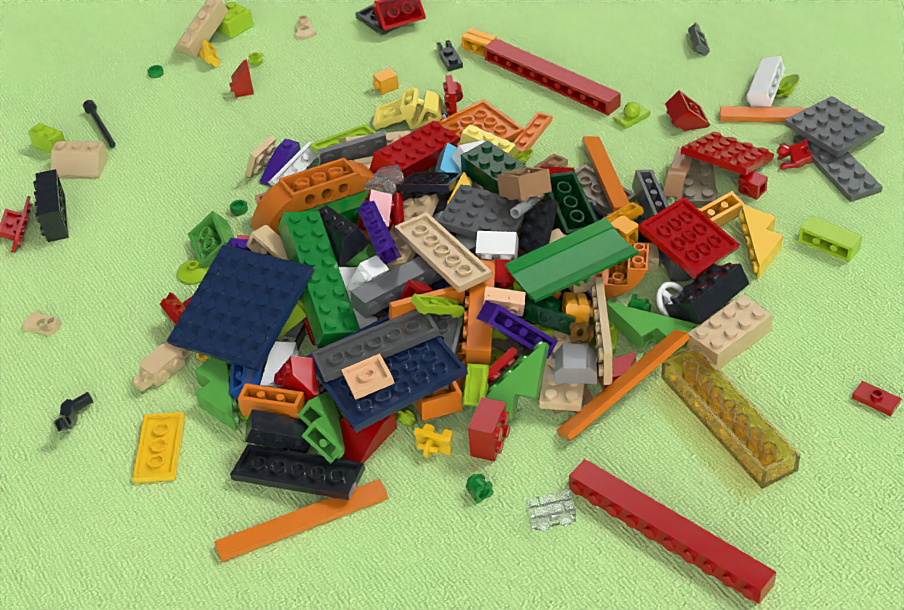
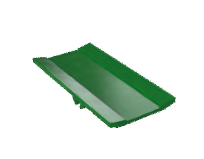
M603 218L506 263L505 267L530 299L536 303L572 285L580 287L581 284L579 282L582 280L586 284L591 276L639 254V251L629 245L613 228L607 218Z

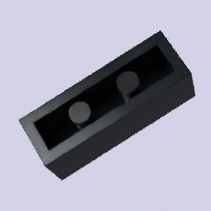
M251 410L246 422L245 442L307 453L311 446L302 437L309 427L302 419Z

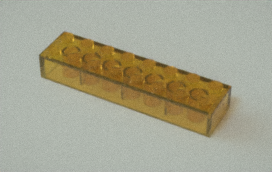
M697 345L662 362L661 378L761 489L798 471L801 454Z

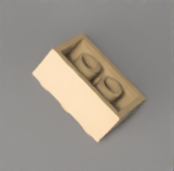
M56 142L51 151V170L56 169L59 178H99L109 158L104 142Z

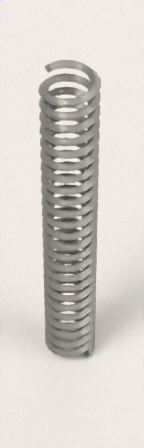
M529 197V201L520 202L510 210V215L515 219L519 218L539 203L543 197Z

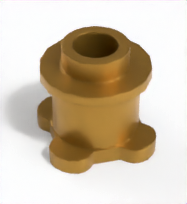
M583 321L579 324L572 322L569 325L571 330L569 339L571 342L589 343L594 338V329L587 322Z

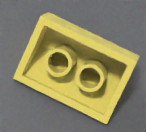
M469 125L461 134L459 145L489 140L514 158L519 153V149L515 144L481 130L476 126Z

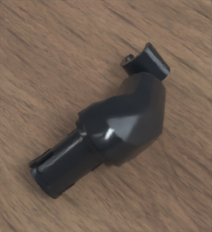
M88 392L73 400L66 399L61 404L60 416L54 421L58 432L75 426L78 410L93 403Z

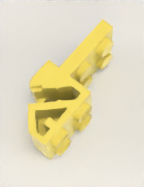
M411 88L403 91L401 99L376 107L373 126L377 130L406 120L411 130L419 129L432 121L438 122L441 120L443 101L439 94L426 90L423 99L418 98L419 90Z

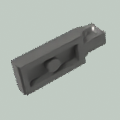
M694 22L688 28V32L691 35L690 38L694 43L693 47L698 53L701 52L706 56L710 49L705 34L701 32L700 26Z

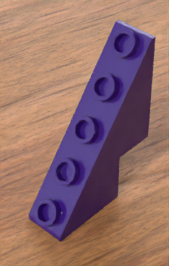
M375 201L363 202L357 209L381 261L386 265L402 257Z

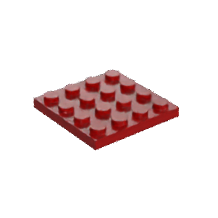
M711 132L681 148V154L742 175L749 174L772 161L774 153L769 152L767 148H757L751 143L739 142L734 137L721 136L722 134L719 132Z
M685 197L647 219L638 227V230L693 279H696L711 266L732 254L740 246L737 241Z

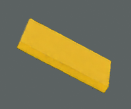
M184 412L144 414L132 477L134 483L176 480L186 418Z

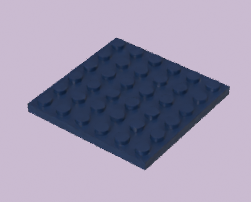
M222 245L168 337L167 342L185 350L259 372L315 270L309 265Z
M389 315L341 338L340 340L390 320ZM437 336L384 358L383 360L395 383L355 400L344 376L325 383L314 360L316 377L355 433L468 374L464 364L441 337ZM310 354L306 357L313 358V355Z

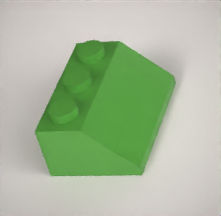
M214 211L208 214L188 233L195 255L202 268L210 267L222 245H226L230 238H234L228 221Z

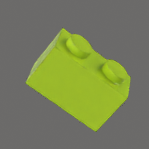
M42 123L35 125L28 131L33 147L51 154L56 142L65 141L63 132Z

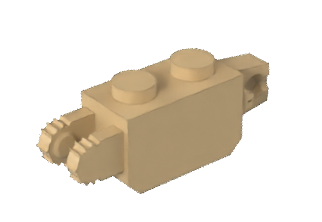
M169 343L161 344L140 362L141 373L133 380L134 387L140 391H144L151 385L158 388L186 364L185 359L190 356L191 351Z

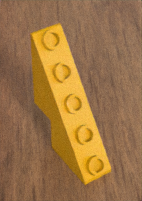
M743 205L742 212L738 213L739 223H742L741 229L742 235H745V246L749 247L748 256L749 260H752V272L756 273L759 279L781 251L783 235L773 232L776 216Z

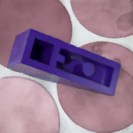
M285 138L276 147L260 179L261 184L272 187L268 182L301 150L299 142Z

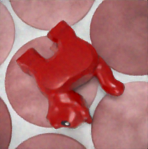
M806 139L801 143H795L791 146L782 143L777 149V160L790 156L791 162L781 164L780 168L782 170L786 168H800L806 164L813 163L811 151L808 150Z

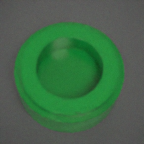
M160 65L149 67V77L159 78L163 76V67Z
M235 200L230 204V210L233 215L240 216L248 211V206L244 200Z

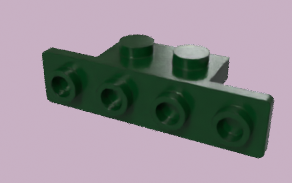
M525 294L523 316H518L519 318L567 335H571L569 325L576 321V317L559 311L562 301L553 296L546 297L535 303Z

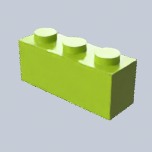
M810 215L800 227L798 242L850 262L860 250L862 235Z

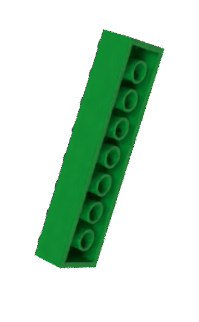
M319 211L283 212L278 229L288 260L312 266L315 270L301 295V300L317 348H323L359 330L360 327Z

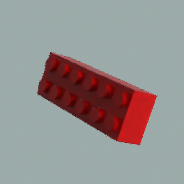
M432 121L374 152L369 170L396 186L397 183L412 172H425L437 165L439 154L445 145L449 143L457 147L460 137L453 131L443 127L440 123Z

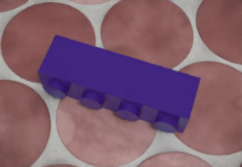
M487 300L476 318L531 352H534L533 348L539 342H546L549 345L547 359H549L558 342L500 305Z

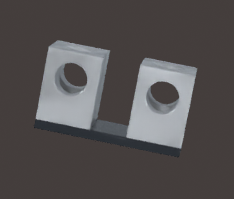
M295 325L278 342H296L297 349L299 350L306 336L305 325Z

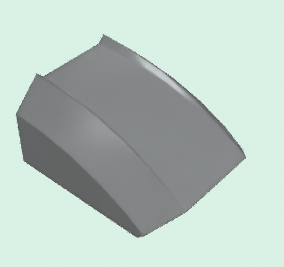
M563 343L555 351V384H597L596 350L589 343Z

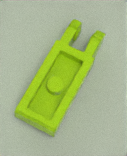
M414 294L411 299L417 311L422 314H447L453 318H460L465 312V309L459 306V302L454 298Z

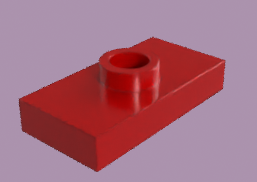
M864 381L859 384L852 394V399L889 416H892L902 399Z

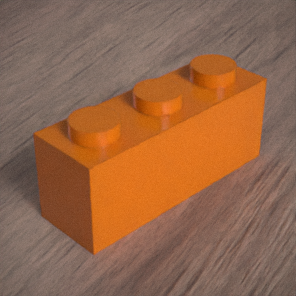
M246 383L238 397L241 413L244 416H249L253 409L301 419L298 414L306 405L304 392Z

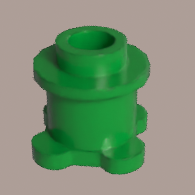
M637 294L632 295L627 307L647 312L651 311V304L648 299L642 300L637 298Z
M473 474L467 479L466 489L475 495L474 501L476 503L482 502V500L491 497L494 493L492 490L493 484L490 481L486 482L483 474Z

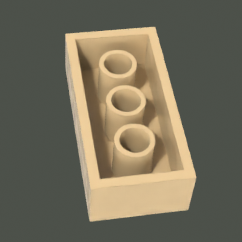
M742 294L688 333L690 339L687 341L686 350L713 370L718 371L771 332L773 314Z

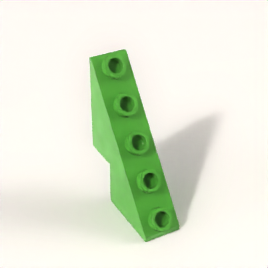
M606 303L608 320L638 349L652 341H655L657 344L660 343L675 329L689 333L699 326V324L616 303ZM686 342L685 344H683V345H682L678 350H676L675 352H677V351H679L680 349H682V348H684L685 346H687V342Z
M539 342L533 348L534 352L531 355L524 356L518 362L519 366L505 373L503 376L504 380L498 385L494 384L487 391L486 398L506 402L509 420H514L519 396L539 400L549 345L546 342ZM473 407L472 412L475 413L477 407Z
M211 357L195 370L198 383L203 386L196 392L199 406L234 431H237L236 424H240L238 412L234 410L238 409L237 400L229 394L231 369L229 367L232 363Z
M326 391L309 400L298 416L309 426L302 437L327 461L332 463L336 458L340 459L343 456L345 448L337 406Z

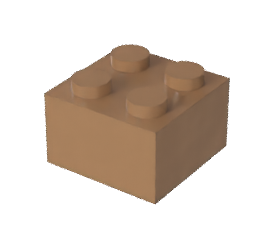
M524 167L497 174L500 197H506L508 200L518 199L519 202H525L530 200L529 197H543L545 193L552 191L549 169Z

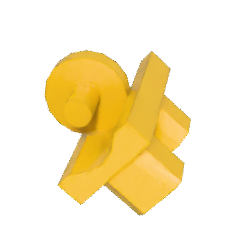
M427 423L421 429L415 428V446L423 450L424 457L430 458L432 453L451 455L453 432L451 430L444 429L440 434L435 433V427Z

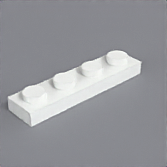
M310 141L268 182L272 187L279 182V178L304 171L318 157L310 150Z

